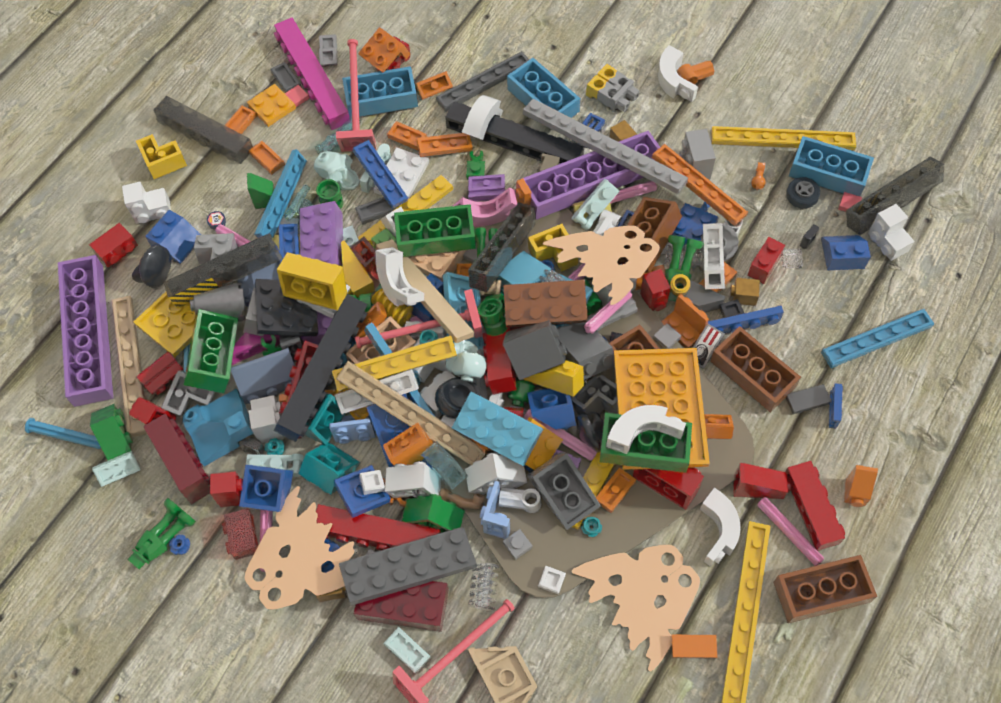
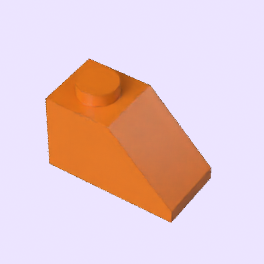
M861 465L854 467L845 481V503H850L854 507L866 506L871 500L878 468Z

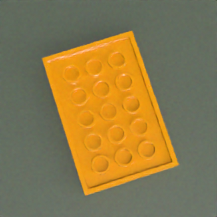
M697 348L614 351L618 414L623 415L633 408L645 405H657L668 408L667 417H677L682 422L692 423L690 463L688 467H709ZM622 465L623 470H625V469H651V468H642V467H634V466Z

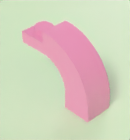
M508 188L498 197L486 202H475L462 197L452 206L471 204L474 227L497 224L511 217L510 210L517 206L515 189Z

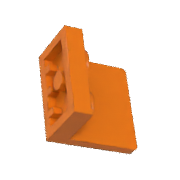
M380 27L358 53L382 73L385 72L397 56H402L405 59L410 56V52L401 42Z
M679 294L674 311L661 322L664 325L669 324L681 335V339L678 341L679 344L684 348H691L695 345L708 324L709 318L704 311L696 308L689 298Z
M418 422L383 445L393 465H413V463L420 462L438 450L437 446Z

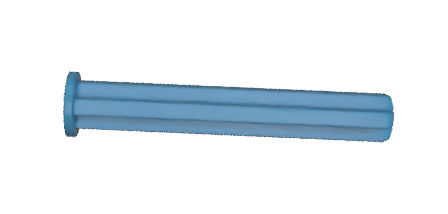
M29 418L25 424L26 433L34 432L96 449L101 448L94 435L38 422L34 418Z

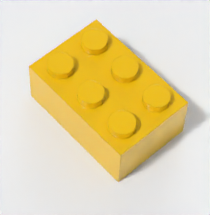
M287 252L277 268L282 293L285 297L338 311L347 295L342 266Z

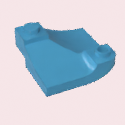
M237 388L209 403V405L201 406L197 404L188 409L183 415L184 426L192 438L200 463L204 467L240 447L239 441L253 434L249 413Z

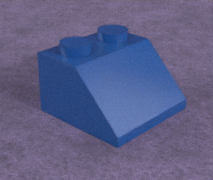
M168 210L145 237L150 246L161 245L167 248L171 254V259L181 264L194 249L196 235L201 234L182 216Z
M860 235L821 237L827 271L865 269L871 258L867 240Z
M549 388L527 393L532 417L556 430L576 426L570 395Z
M245 465L243 491H241L239 506L281 512L285 499L291 490L293 470Z

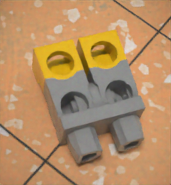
M608 64L592 78L586 87V96L598 99L605 106L610 107V110L613 112L617 108L625 112L630 105V101L626 98L628 97L635 101L639 97L640 92L634 87L632 79H628Z

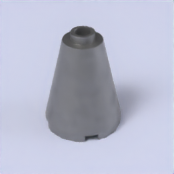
M234 283L194 295V299L190 300L191 311H195V315H197L198 310L201 309L236 317L238 321H244L245 315L241 316L242 310H245L242 284Z

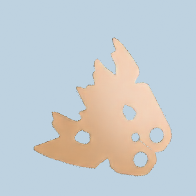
M636 226L609 228L604 231L603 236L588 231L543 242L544 245L563 249L557 256L559 258L558 263L577 257L581 258L580 262L586 265L578 274V277H593L594 292H598L603 287L612 283V290L608 295L613 297L610 305L618 303L633 288V282L629 278H640L660 248L654 240L644 238L645 233ZM627 231H634L637 236L629 239L624 234ZM649 244L652 246V250L644 252L640 250V245ZM587 245L588 250L579 252L576 247ZM630 245V249H625L624 246ZM620 257H626L629 260L626 264H617Z
M299 486L294 488L287 496L281 512L276 513V521L279 527H270L266 530L245 572L246 583L252 590H260L259 599L270 610L296 604L302 599L305 589L319 596L344 587L339 563L350 560L354 554L353 541L334 552L329 551L330 545L325 544L324 541L332 527V523L324 525L323 523L316 522L318 514L315 511V502L297 517V509L301 502V498L297 497L300 490ZM289 544L291 550L288 557L281 558L279 551L282 547ZM326 561H331L335 566L334 569L323 573L321 565ZM258 568H262L266 572L265 578L260 582L253 579V572ZM278 570H281L283 572V575L280 578L276 577V572ZM272 588H278L281 591V596L277 601H270L268 598V592Z
M673 545L652 546L643 549L639 553L638 560H634L627 553H618L586 562L572 570L573 574L595 581L588 591L590 595L589 603L596 602L608 595L615 596L613 602L619 604L620 607L612 625L621 624L622 627L629 628V647L632 651L647 637H650V646L646 657L651 659L648 670H654L672 645L671 634L668 632V629L676 630L681 627L700 584V578L693 568L683 565V556ZM669 552L674 556L675 561L673 565L666 566L662 563L661 557L664 553ZM687 574L691 577L692 583L689 587H682L679 584L678 579L680 575ZM621 575L622 583L617 586L611 585L608 581L610 576ZM666 575L668 582L663 583L661 577ZM658 595H663L667 602L664 606L657 609L654 601Z

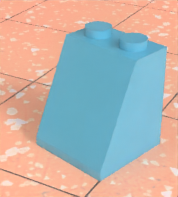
M522 251L495 271L497 280H501V287L503 288L504 285L555 281L551 268L525 251Z

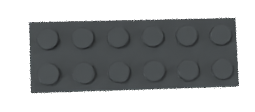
M464 527L344 561L339 563L349 603L352 606L477 568V563Z

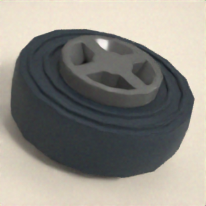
M796 178L789 183L786 191L787 199L793 206L800 209L813 207L820 197V187L810 178Z

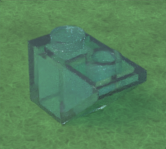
M437 441L421 454L445 485L452 490L468 477L457 461Z

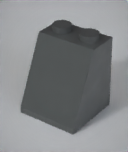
M550 320L506 332L503 346L519 380L565 363L567 350L563 343L560 344L557 338L559 337L557 327L555 325L552 326Z
M586 323L562 325L557 328L559 332V337L557 338L560 344L563 343L567 350L565 360L583 366L584 380L615 366L613 347L597 330L593 334L586 333L584 328Z

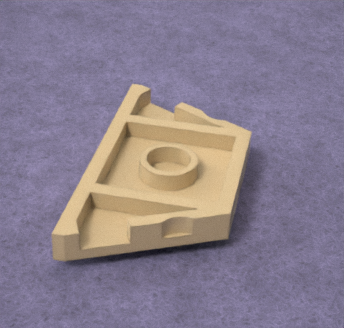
M516 646L479 649L474 647L468 649L495 703H527L537 689V684Z

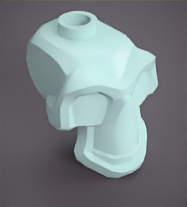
M326 151L320 153L314 162L315 171L325 179H332L338 182L340 189L354 190L360 183L357 173L350 168L353 160L349 155Z
M467 340L459 343L454 341L457 356L446 359L447 370L453 372L454 375L460 376L463 381L473 382V379L481 378L486 370V362L483 356L476 353L478 347Z

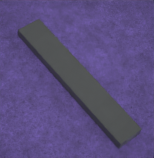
M521 51L436 97V101L447 112L454 101L464 103L507 79V75L529 61V59Z

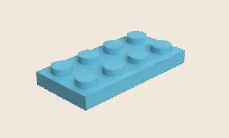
M450 272L443 274L444 298L458 314L467 310L464 291L470 289L473 291L478 309L481 303L479 279H475L469 287V277ZM464 320L472 329L471 321L467 322V320ZM483 335L479 338L472 337L467 339V341L477 346L478 350H483Z
M470 392L452 426V429L522 466L527 462L543 431V428L473 392Z

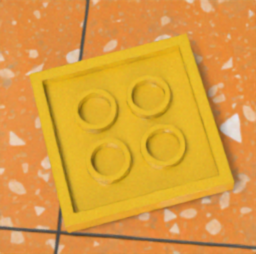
M176 282L133 321L140 330L174 358L191 343L194 322L197 316L195 311H191L190 303L177 308L169 299V297L184 291Z

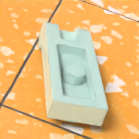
M382 144L379 146L377 153L384 163H388L391 158L390 147L388 144ZM365 170L359 181L361 190L369 193L371 187L375 186V183Z
M604 178L574 213L572 220L576 223L579 222L582 225L581 228L588 230L595 219L619 193V190ZM585 212L589 214L586 219L583 217Z
M247 454L246 465L293 470V477H301L298 472L304 455ZM288 464H293V467L288 468Z

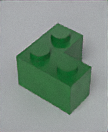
M115 403L91 413L90 427L107 460L131 451V443H133L131 434L125 432L123 428L125 416L121 408L117 409Z
M430 494L426 497L417 496L413 499H407L402 522L440 529V532L444 533L461 528L464 510L458 508L456 503L442 500V497L437 494Z

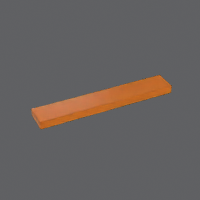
M663 144L652 154L651 158L688 177L685 186L732 225L736 226L747 216L748 211L666 144Z

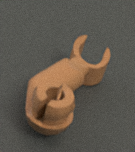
M441 488L439 493L442 500L456 503L461 508L479 509L483 506L485 499L480 494H474L473 499L463 498L457 494H452L446 488Z

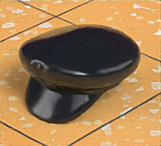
M154 245L148 248L142 256L139 265L132 272V279L138 283H144L151 288L162 286L169 274L172 263L169 250L161 245Z
M455 377L445 381L437 388L435 403L444 416L456 419L470 392L481 396V393L474 382L463 381L461 377Z
M591 412L587 415L579 414L576 417L580 439L591 449L600 453L604 425L603 419L597 412Z

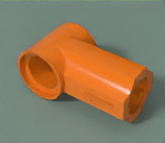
M705 61L693 66L684 64L677 70L680 77L694 85L698 80L712 76L715 72L711 61Z

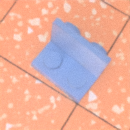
M352 415L344 416L341 422L329 424L335 443L346 444L353 440L368 441L371 438H375V429L370 415L362 420H355Z
M495 481L493 487L490 486L487 492V506H483L480 513L481 525H483L484 533L506 539L510 534V519L502 513H495L500 496V485L498 481Z

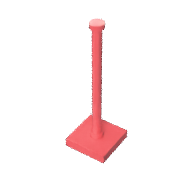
M350 39L347 41V45L349 46L352 131H337L336 139L341 152L353 151V147L367 140L370 141L376 150V141L372 129L360 130L356 52L358 41Z
M472 289L466 290L464 294L467 310L459 313L463 320L471 321L474 337L479 338L482 337V326ZM435 319L380 334L384 340L440 327L441 325ZM359 336L355 337L358 349L362 348L363 345L372 343L368 336L362 338Z
M508 599L504 600L503 605L417 681H412L405 671L398 666L392 672L393 684L409 703H429V699L424 695L421 688L507 612H512L515 609L513 604Z

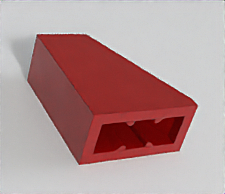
M739 463L734 474V478H737L733 482L734 497L784 499L791 489L790 480H787L786 472Z

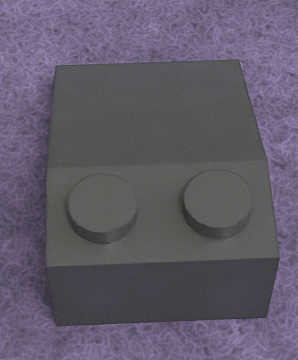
M558 453L527 475L542 499L566 530L601 506L567 453Z

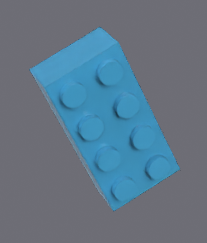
M531 58L507 75V90L525 106L532 99H535L570 118L580 112L581 98L536 59Z
M411 66L386 70L384 73L374 72L357 75L359 117L418 107ZM344 77L342 80L349 118H352L350 77Z
M803 136L788 177L795 179L807 177L814 180L818 186L843 194L847 192L861 196L874 157Z

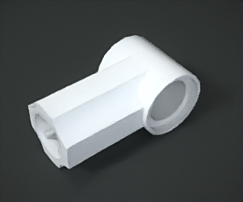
M604 209L593 232L603 236L604 231L618 226L622 216Z
M502 487L499 496V507L523 509L529 513H535L541 508L540 494L535 489L518 490ZM529 498L537 499L534 504L526 503Z

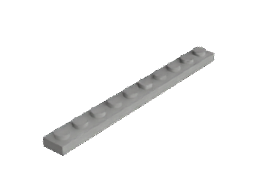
M532 99L523 109V115L676 194H679L688 181V177L535 99Z

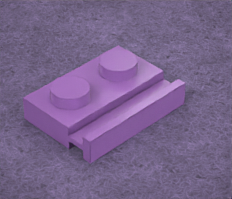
M505 174L469 177V200L486 201L498 197L505 191Z

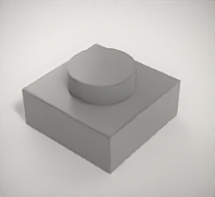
M520 529L503 540V544L515 560L533 547Z

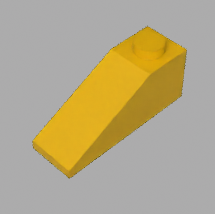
M345 240L341 242L345 283L350 286L347 294H355L356 297H359L360 294L372 293L375 291L372 279Z
M565 360L563 364L524 378V380L574 397L584 386L583 366Z

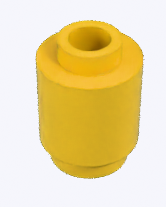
M683 274L675 275L670 283L671 292L676 296L687 294L690 288L689 278ZM682 284L683 289H678L676 285Z

